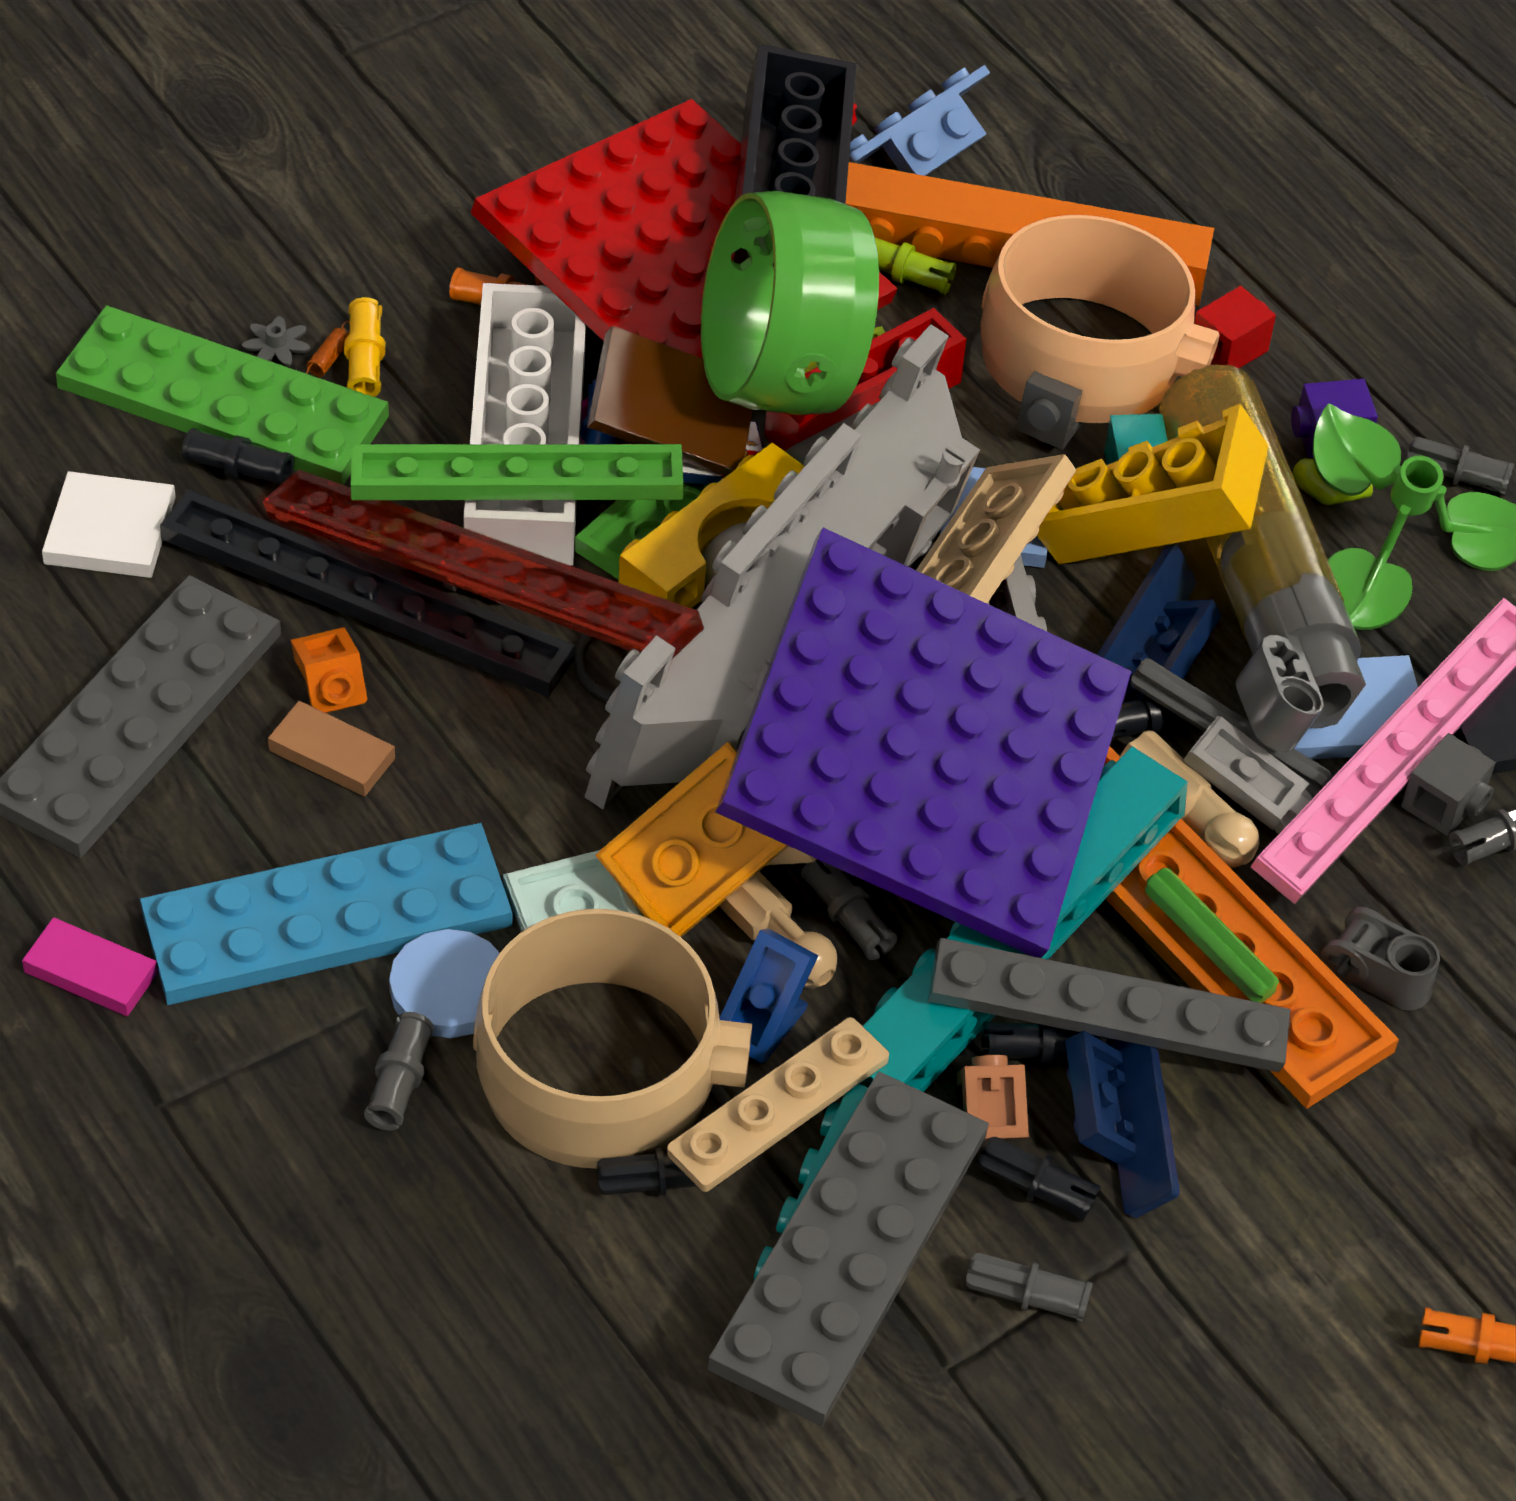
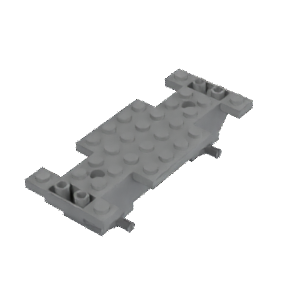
M930 324L916 341L910 337L904 341L892 361V366L897 368V371L891 375L879 395V399H881L875 407L869 403L866 404L855 418L851 427L843 423L829 440L821 436L808 452L804 460V465L806 466L798 474L791 470L781 481L774 494L775 501L769 508L760 505L753 512L743 529V534L745 535L737 544L729 540L722 547L712 564V569L717 572V575L706 587L701 597L703 603L695 612L687 608L680 615L669 634L671 640L667 643L656 635L641 653L633 649L624 658L615 674V679L620 681V685L612 693L605 706V710L610 713V716L604 722L595 738L600 747L586 767V772L591 774L585 798L601 809H604L623 786L681 782L727 742H731L737 750L739 749L813 543L823 527L914 570L918 568L925 555L932 548V540L954 514L980 451L979 448L962 438L945 375L936 370L949 337L947 334Z

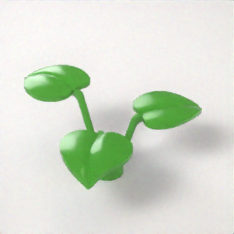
M1328 404L1324 408L1314 432L1312 445L1314 465L1321 479L1335 491L1348 496H1356L1363 493L1370 484L1378 490H1383L1393 484L1391 500L1399 511L1377 558L1364 549L1348 548L1335 553L1329 558L1323 569L1325 577L1343 599L1355 629L1372 630L1380 628L1394 621L1407 607L1412 594L1411 576L1404 568L1386 562L1407 517L1427 512L1433 502H1435L1440 527L1444 532L1453 533L1450 542L1451 549L1462 562L1484 571L1501 570L1516 562V504L1486 493L1467 492L1453 497L1446 508L1444 495L1447 489L1441 485L1443 482V471L1436 461L1426 456H1413L1405 460L1402 466H1400L1401 448L1398 441L1388 430L1371 420L1346 413L1332 404Z

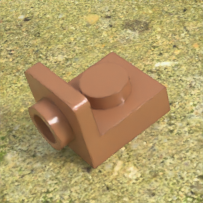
M1005 1055L972 1057V1066H965L957 1073V1086H962L963 1111L989 1123L984 1141H988L991 1137H998L1004 1141L1027 1139L1029 1133L1025 1065H1008V1059Z

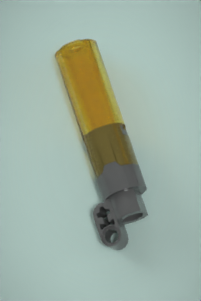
M1210 365L1202 369L1192 370L1191 373L1176 380L1165 392L1159 410L1160 414H1163L1167 439L1169 441L1179 437L1177 428L1197 420L1202 427L1223 419L1222 410L1241 404L1269 444L1251 529L1206 537L1244 638L1252 652L1251 658L1235 681L1249 723L1256 737L1264 745L1276 751L1289 752L1296 747L1309 728H1325L1338 724L1365 687L1366 682L1357 663L1361 654V646L1345 607L1340 588L1255 382L1250 379L1244 370L1234 366Z

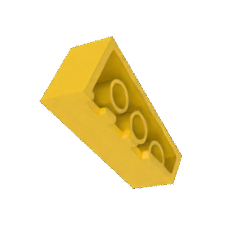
M1237 404L1222 410L1223 419L1202 427L1197 420L1177 428L1179 437L1154 447L1150 445L1148 440L1128 448L1129 451L1111 464L1106 465L1101 458L1076 468V472L1064 488L1063 497L1057 504L1052 506L1039 525L1037 537L1057 563L1064 564L1251 529L1269 444L1242 405Z

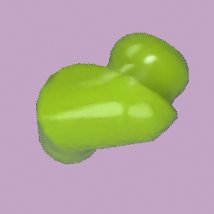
M1310 458L1300 460L1293 469V478L1297 485L1323 505H1334L1368 498L1373 493L1372 484L1363 493L1356 496H1348L1335 491L1321 479L1314 465V460Z

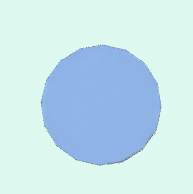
M452 929L424 933L403 947L392 964L389 987L395 1011L399 1015L404 1012H415L427 1017L434 1026L432 1036L455 1038L474 1034L480 994L489 970L499 955L498 950L489 941L472 932Z

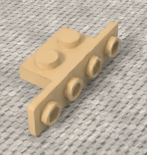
M851 1017L847 1018L670 1142L667 1148L668 1157L702 1191L707 1192L885 1066L889 1060V1052L858 1021Z

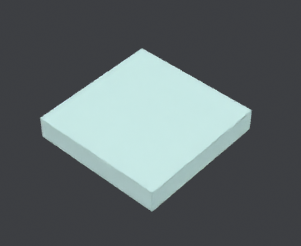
M600 850L503 874V887L521 932L544 919L576 910L612 909L640 916L642 914L595 856Z

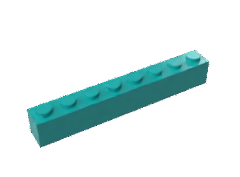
M1133 746L1117 762L1111 760L1102 769L1050 948L1042 957L1043 959H1049L1185 815L1188 781ZM957 922L952 926L950 936L947 938L949 940L1027 955ZM930 948L923 953L917 961L912 975L899 989L893 987L882 996L876 1006L874 1015L863 1025L889 1052L888 1063L878 1071L922 1092L933 1083L981 1032L984 1022H990L996 1016L928 1002L935 956L934 948ZM878 1071L859 1084L869 1088Z

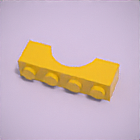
M773 442L755 456L749 455L739 463L736 470L718 483L714 482L706 486L698 498L680 511L676 510L668 514L660 526L641 540H633L624 548L619 558L618 591L666 628L678 619L687 608L691 609L701 601L706 575V561L702 554L706 546L718 534L730 526L747 522L760 505L769 508L775 501L774 494L784 477L791 470L799 474L805 466Z

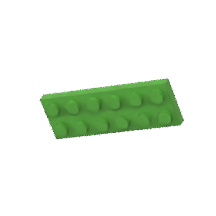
M107 305L56 372L59 389L186 433L191 428H196L202 432L233 439L236 435L250 438L253 445L293 454L295 471L343 487L351 475L352 444H371L389 417L388 402Z

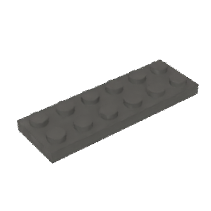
M189 575L0 778V816L81 859L281 636L280 620Z
M878 1071L712 1351L707 1370L823 1427L987 1135L989 1123Z

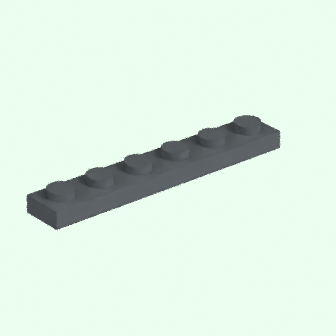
M945 938L939 939L935 949L928 1002L1077 1032L1084 1030L1091 1035L1279 1072L1285 1065L1290 1009Z

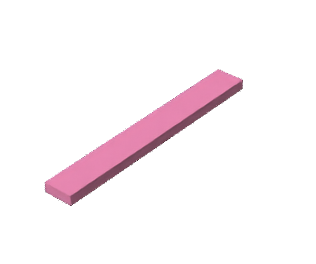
M1503 598L1262 851L1251 865V868L1292 903L1296 904L1406 786L1411 772L1448 733L1453 735L1515 669L1516 607Z

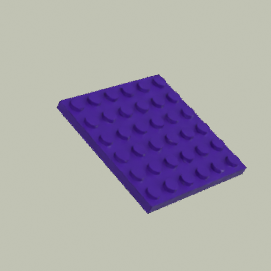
M823 527L813 543L715 813L1027 955L1042 958L1050 948L1132 671Z

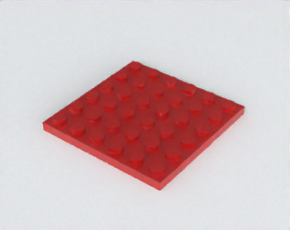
M690 99L475 198L471 214L603 341L605 333L612 326L702 358L701 311L705 278L717 233L727 212L735 202L741 143L693 99ZM880 272L877 310L892 303L898 289Z

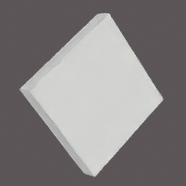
M68 471L42 550L44 564L152 578L163 541L161 540L160 524L171 512L175 501L174 485Z

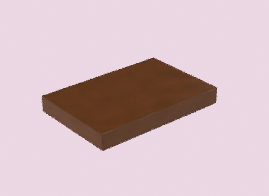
M612 326L605 333L587 427L633 444H681L682 461L723 476H728L736 470L739 463L745 457L753 409H747L724 401L714 394L706 377L703 358Z

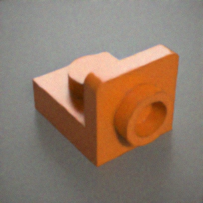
M345 627L291 640L294 660L306 681L310 706L327 713L364 704L367 701L360 654Z

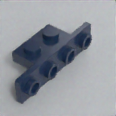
M1178 544L1165 545L1097 654L1132 671L1122 703L1125 702L1131 691H1138L1130 685V680L1139 664L1145 658L1153 660L1181 679H1184L1221 617L1213 599L1187 601L1196 586V578Z
M1084 1030L1065 1040L1069 1065L1067 1068V1078L1072 1087L1076 1116L1074 1119L1076 1135L1079 1138V1143L1117 1163L1125 1214L1138 1218L1177 1198L1180 1194L1158 1048L1107 1038L1106 1044Z

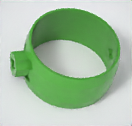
M781 191L746 193L733 203L722 221L712 248L705 278L701 311V348L704 369L708 383L718 398L747 409L794 415L831 413L839 409L848 400L861 377L867 361L875 329L879 296V263L876 241L871 225L862 211L829 198ZM740 248L746 249L749 258L744 262L738 264L731 259L733 252ZM810 362H817L818 368L822 372L812 373L806 379L804 368H807Z

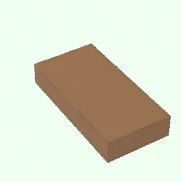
M301 701L297 702L268 737L269 751L364 797L395 760V746Z

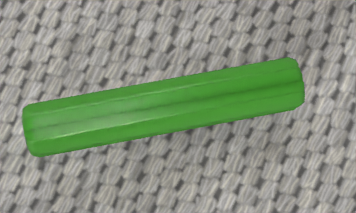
M1162 868L1149 877L1145 888L1146 894L1251 1001L1262 1003L1277 991L1278 977L1172 870Z

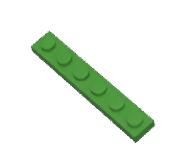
M352 444L351 499L683 500L682 445Z

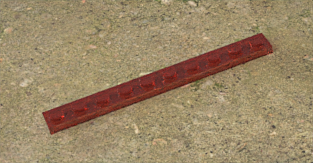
M302 470L294 473L263 500L269 518L630 651L636 649L641 653L657 635L676 648L673 655L674 658L704 630L699 611L387 500H352L350 487Z

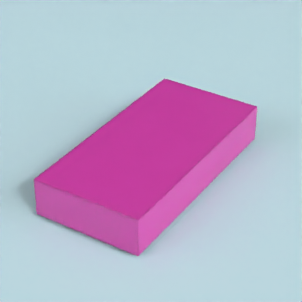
M54 917L22 960L24 973L127 1017L158 974L157 961Z

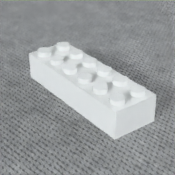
M483 283L470 444H580L587 325L547 286ZM465 500L464 549L470 551V557L483 562L573 565L577 500Z

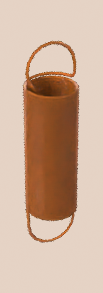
M335 328L308 361L306 374L309 370L313 375L318 376L317 378L325 375L344 350V340L349 335L345 328Z

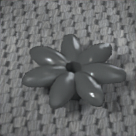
M277 316L267 327L257 323L251 324V332L256 338L244 341L242 344V348L245 351L259 352L257 357L271 361L276 355L279 362L285 367L292 365L291 353L305 354L310 351L309 344L299 340L306 333V326L299 325L286 330L284 318L281 316Z

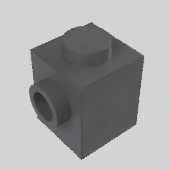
M1448 733L1411 772L1401 807L1444 835L1449 836L1469 813L1475 817L1478 816L1490 801L1494 788L1488 784L1496 762L1485 756L1474 746L1467 745Z

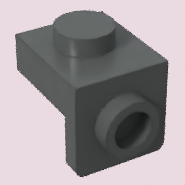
M1034 371L1026 381L1016 430L1063 450L1083 423L1075 422L1082 390Z

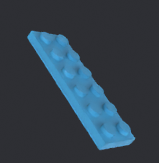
M482 823L140 898L144 923L154 959L157 961L158 974L167 1005L398 953L407 943L424 933L452 929L468 931L476 935L512 926V910Z

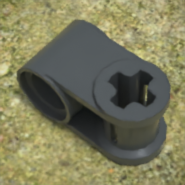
M1367 907L1352 909L1344 920L1345 929L1337 940L1334 939L1327 942L1321 951V961L1341 981L1353 984L1371 993L1394 1008L1400 1010L1422 1008L1430 1000L1440 962V954L1436 945L1428 938L1415 934L1387 920L1375 910ZM1364 925L1368 926V929L1366 931L1363 927ZM1349 960L1351 961V966H1348L1347 964Z

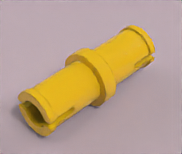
M362 297L353 300L349 304L350 330L349 335L344 340V355L349 360L347 388L375 397L381 391L380 361L385 356L386 345L383 337L380 336L382 306H378V301L375 299Z

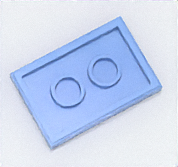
M1409 655L1358 658L1357 663L1366 682L1365 687L1338 724L1325 728H1309L1294 749L1310 759L1353 757L1418 688Z

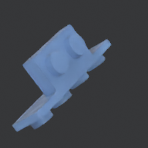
M984 65L971 74L964 67L941 84L945 91L938 96L931 89L908 105L912 113L902 118L897 111L874 128L877 136L868 141L864 134L851 141L849 162L859 164L884 148L899 171L927 176L978 142L986 135V132L961 96L990 74L987 67Z

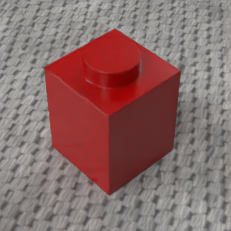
M1241 285L1196 311L1194 324L1218 331L1220 335L1210 366L1223 377H1226L1269 350L1276 314L1264 302L1255 298Z

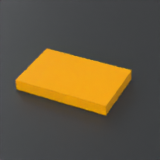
M731 742L723 745L595 854L646 918L662 924L680 937L685 935L789 847L715 813L738 751Z

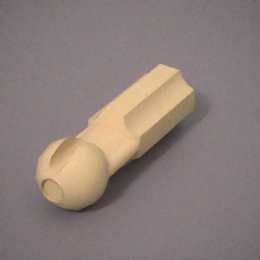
M1145 731L1137 739L1127 744L1120 757L1133 746L1188 781L1185 815L1181 819L1230 868L1245 865L1254 858L1259 847V834L1252 820L1235 812L1211 789V784L1185 764L1183 758L1156 732Z
M760 872L719 905L751 940L756 939L760 930L769 928L819 955L804 988L814 989L825 985L832 979L837 966V952L831 940L817 932H804L790 918L792 904Z

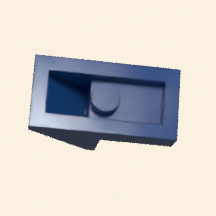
M769 928L759 931L720 1016V1020L752 1024L749 1057L760 1063H765L805 1012L808 1003L799 997L819 956Z

